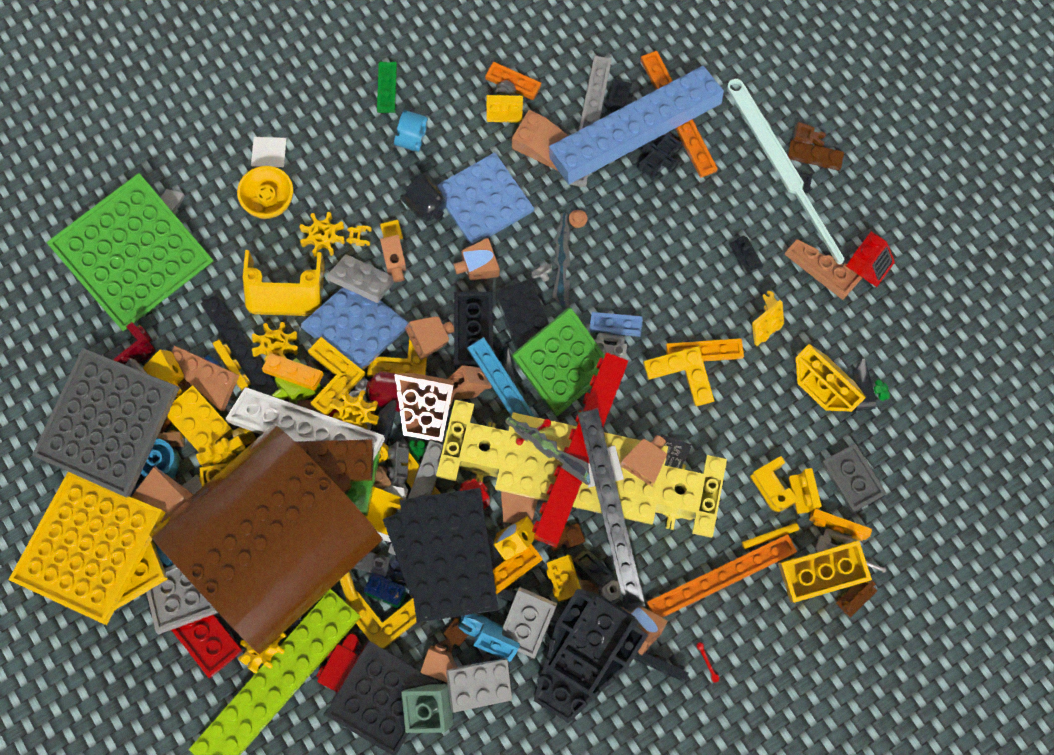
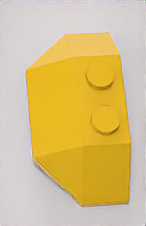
M808 344L795 358L798 385L824 410L852 412L866 398L857 384L839 366L812 345Z

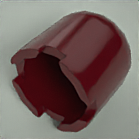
M377 372L366 385L369 400L377 401V407L384 408L392 400H398L396 412H400L395 374L399 373Z

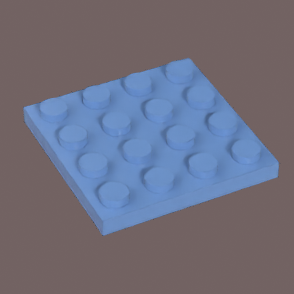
M496 153L487 156L437 185L447 198L446 210L471 246L491 237L534 212V207Z
M342 287L302 322L301 328L316 340L322 337L360 369L364 370L405 331L408 322L382 301L376 303Z

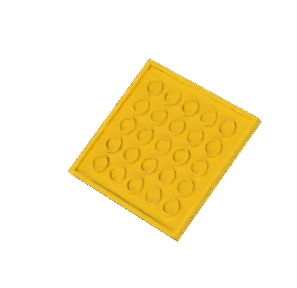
M67 472L8 580L107 625L152 540L149 534L160 525L166 512L132 497L119 495Z

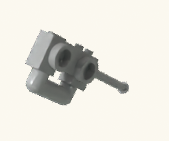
M603 332L597 334V338L594 341L604 355L607 352L625 359L627 344H624V336ZM604 340L617 342L615 346L607 345L604 343Z
M826 529L824 535L819 536L815 551L818 552L837 546L830 543L831 538L844 544L852 542L853 538L837 531ZM866 561L867 566L882 571V573L886 572L885 567H880Z

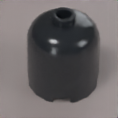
M424 174L422 180L416 178L405 188L407 193L400 195V199L420 220H438L444 215L443 211L447 205V198L428 174Z

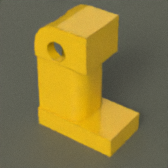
M782 456L754 471L753 475L750 476L768 506L775 512H781L797 501L791 489L785 490L774 471L785 464Z

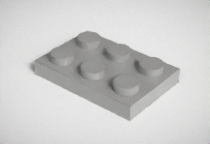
M346 254L329 272L327 280L376 303L380 301L394 283L392 275Z
M520 587L503 626L502 635L520 643L518 652L535 659L557 603Z
M506 658L446 670L450 707L453 713L512 700L508 661Z

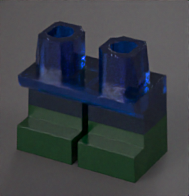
M371 573L364 589V595L400 609L408 591L406 587Z

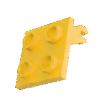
M767 291L770 297L763 294V300L766 304L764 305L765 312L752 322L754 344L756 346L767 341L770 335L780 330L784 324L783 302L781 300L777 301L772 291Z
M373 487L368 516L365 517L377 532L388 535L383 519L395 515L397 509L401 510L400 500H403V498Z

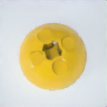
M260 166L250 170L242 177L238 185L237 196L241 206L249 214L261 219H270L281 215L287 210L293 198V185L289 176L281 169L272 166Z

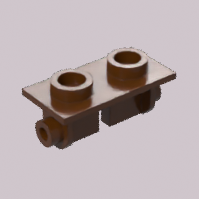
M870 580L853 585L836 604L851 618L877 592V589L874 587L876 585L875 582Z

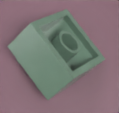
M429 684L402 691L406 733H445L453 726L448 684Z

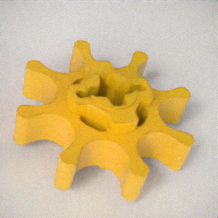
M327 212V217L322 221L317 220L315 214L312 213L311 219L314 223L309 227L303 224L300 225L301 232L309 234L306 239L300 240L301 246L305 247L308 244H313L315 246L312 250L314 257H317L318 251L322 248L328 249L330 255L333 256L334 251L331 245L335 242L345 244L344 237L336 235L337 231L344 229L343 222L335 225L330 224L332 220L331 212Z
M284 322L280 323V327L277 330L269 329L268 324L264 323V335L252 334V342L260 344V346L252 348V354L254 357L259 354H265L264 362H266L271 353L286 358L284 355L289 352L295 355L298 354V347L289 344L297 340V332L284 334Z
M344 389L341 395L344 401L341 402L334 398L330 404L331 408L337 409L340 412L334 413L332 418L368 429L365 422H370L373 425H376L379 416L370 413V411L376 410L378 402L366 403L363 400L364 390H361L359 396L355 398L349 395L347 389Z
M239 436L229 441L226 438H222L221 441L205 446L206 451L196 454V458L202 467L213 464L220 465L231 462L237 457V453L243 452L246 448Z
M283 633L260 655L246 641L242 640L240 644L247 651L239 656L238 660L245 665L248 664L247 668L254 673H257L261 663L271 669L273 667L271 663L273 655L275 653L283 654L285 651L277 644L286 637V634Z

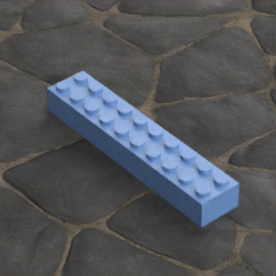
M701 66L550 145V160L569 185L722 104L724 90L707 69Z

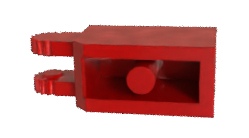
M355 634L348 635L342 646L337 644L336 648L328 654L327 659L329 661L326 666H322L317 674L319 678L317 682L334 692H337L358 657L355 651L360 642Z

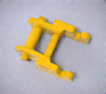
M358 225L357 228H348L347 231L350 232V235L346 241L349 244L356 243V246H364L365 244L370 246L369 241L360 240V233L366 232V230L371 232L372 228ZM354 233H358L357 238H353Z

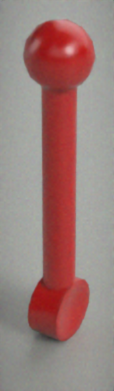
M545 419L543 424L537 427L538 431L545 427H550L551 420ZM531 431V432L528 433V434H530V435L532 436V435H534V434L537 433V432H532V431ZM517 438L516 444L520 446L525 440Z
M698 642L696 647L700 650L711 673V681L716 683L719 681V676L714 673L704 651V644Z

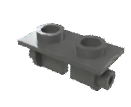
M399 442L391 445L388 450L390 467L387 469V477L391 484L396 481L397 484H405V481H407L408 466H401V463H408L409 449L406 444L399 445Z
M370 552L354 568L386 577L390 558Z

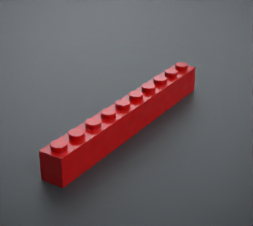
M607 352L604 358L600 357L596 367L599 369L597 376L593 375L589 385L592 386V390L590 393L586 392L583 404H585L583 411L598 408L602 427H604L629 361ZM577 415L575 421L579 423L576 429L572 428L568 438L571 440L570 446H565L563 452L587 462L589 466L590 462ZM562 454L561 458H564L565 462L574 470L579 471L584 477L586 469ZM561 465L557 466L554 476L557 477L555 484L551 483L548 488L547 495H550L548 502H543L539 513L542 514L540 522L536 520L532 532L535 533V540L556 548L582 484V481L564 470Z

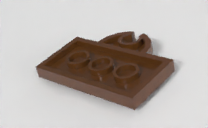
M372 439L295 441L346 495L351 489L352 481H372L374 441Z

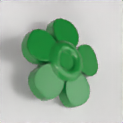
M881 380L875 381V394H879L878 397L881 401L889 399L890 393L887 391L889 389L887 384Z
M421 440L417 444L415 441H410L408 443L409 453L418 462L420 456L424 457L426 449L423 448L425 443Z

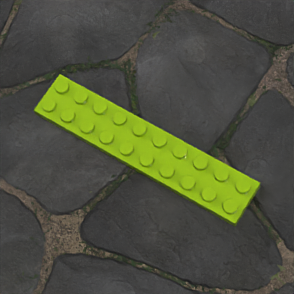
M330 589L280 645L285 651L283 654L275 653L271 658L273 667L269 669L263 665L189 750L194 755H241L361 616Z

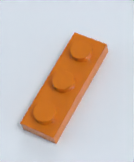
M495 62L492 63L486 74V80L497 85L503 80L512 82L516 87V93L531 100L535 99L541 88V82Z

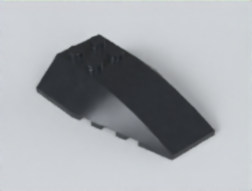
M577 589L555 625L534 702L567 723L571 722L593 699L600 695L608 685L614 682L629 667L649 633L635 616L598 593Z

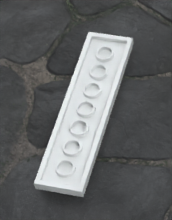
M246 387L226 417L228 423L259 434H263L275 424L294 441L372 439L374 441L373 460L385 440L384 435Z

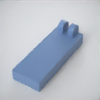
M592 312L589 330L593 333L603 332L641 337L643 317Z

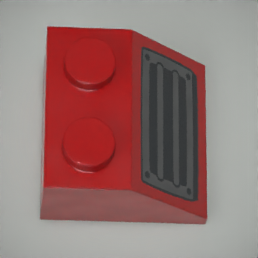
M871 231L846 267L877 287L895 261L887 241Z

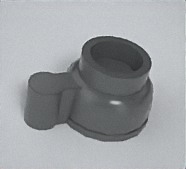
M508 80L501 81L495 90L496 95L521 96L516 93L514 84Z

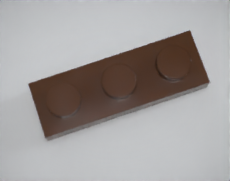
M791 140L787 156L790 160L840 171L844 152Z

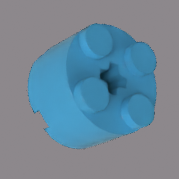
M404 110L397 127L398 136L395 135L394 145L419 152L422 145V137L426 133L428 117Z
M157 438L141 474L146 478L155 466L170 478H174L179 468L178 454L170 444Z

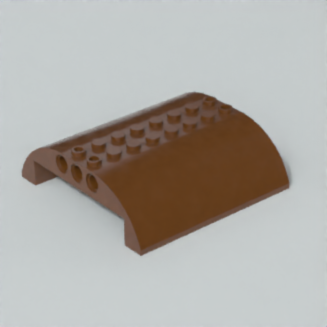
M275 424L149 534L182 574L259 655L383 541L377 530L347 495L289 435Z

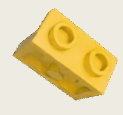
M487 95V122H522L523 96Z
M804 469L801 474L789 476L791 491L797 498L795 502L797 514L809 513L814 509H819L822 505L813 469Z
M566 555L547 563V575L552 580L554 586L552 589L554 597L558 599V602L568 601L577 589H581L571 555Z

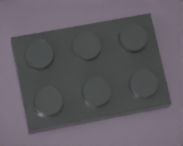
M856 443L821 462L851 513L887 494Z

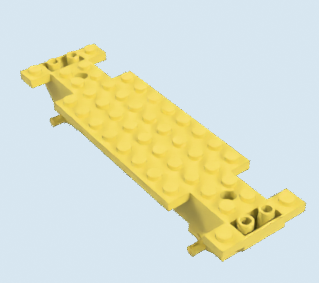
M455 400L436 476L456 481L459 467H461L462 470L474 473L477 482L478 480L483 482V477L486 476L498 477L495 490L548 501L550 496L547 495L548 488L551 483L555 484L557 477L554 476L557 466H562V463L554 457L548 458L529 440L527 442L523 441V444L520 446L517 445L516 439L522 437L511 426H509V431L495 428L496 423L492 424V422H488V426L470 423L474 404ZM512 413L513 419L518 422H525L532 428L539 427L545 420ZM512 421L510 422V423H512L513 425H515L517 428L522 429V430H524V431L527 432V433H530V432H531V431H529V430H527V429H525V428L519 427L517 424H515V423L512 422ZM551 421L550 427H545L539 432L545 433L548 440L556 441L557 449L563 451L565 446H570L571 440L568 439L572 428L576 429L577 426ZM604 432L607 447H616L620 465L622 460L641 441ZM537 433L532 435L539 441L543 449H549L559 457L562 456L552 443L546 442ZM482 444H488L490 449L488 451H481L479 447ZM663 446L661 450L667 453L668 446ZM707 455L703 474L685 470L686 465L684 464L682 469L665 466L664 461L653 487L621 467L624 479L616 481L624 518L653 524L655 512L668 517L666 529L670 528V530H674L675 519H694L692 534L712 538L727 459ZM582 482L573 507L602 513L596 487L588 488V485ZM677 486L682 487L684 494H677L674 488Z

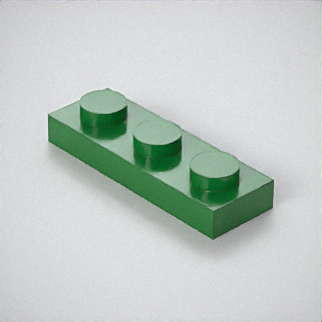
M379 62L377 113H395L397 62Z

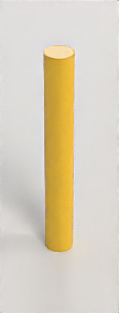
M797 523L743 541L742 546L744 549L759 545L798 531L799 526Z

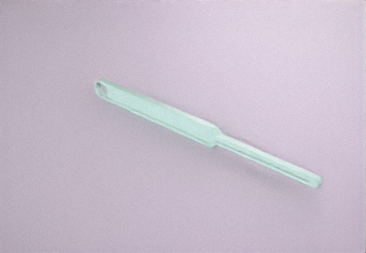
M732 79L727 87L730 96L786 189L797 196L836 263L842 264L844 257L802 189L804 182L743 82L739 79ZM732 84H738L740 85L741 89L739 91H733L730 88V86Z

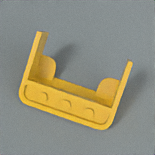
M245 250L243 287L245 306L248 312L261 315H312L322 306L325 270L322 253H317L316 270H306L301 274L300 284L262 282V274L258 269L254 268V260L250 251Z

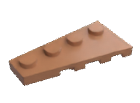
M796 240L785 252L788 258L842 300L862 279L861 276L847 268L846 263L844 265L837 264L832 256H825L819 253L818 249L800 240Z
M174 346L172 353L184 374V379L219 410L224 411L240 375L178 346Z

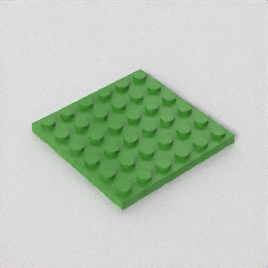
M140 173L46 242L123 332L127 330L126 326L129 323L133 322L135 324L213 263V259Z

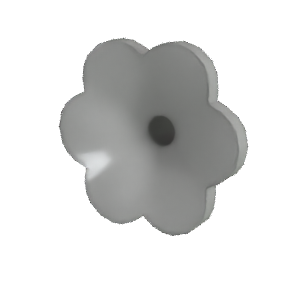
M552 265L540 266L532 272V278L541 277L543 282L549 280L547 273L552 270Z

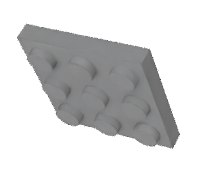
M175 565L164 568L168 578L166 581L146 592L157 634L218 613Z

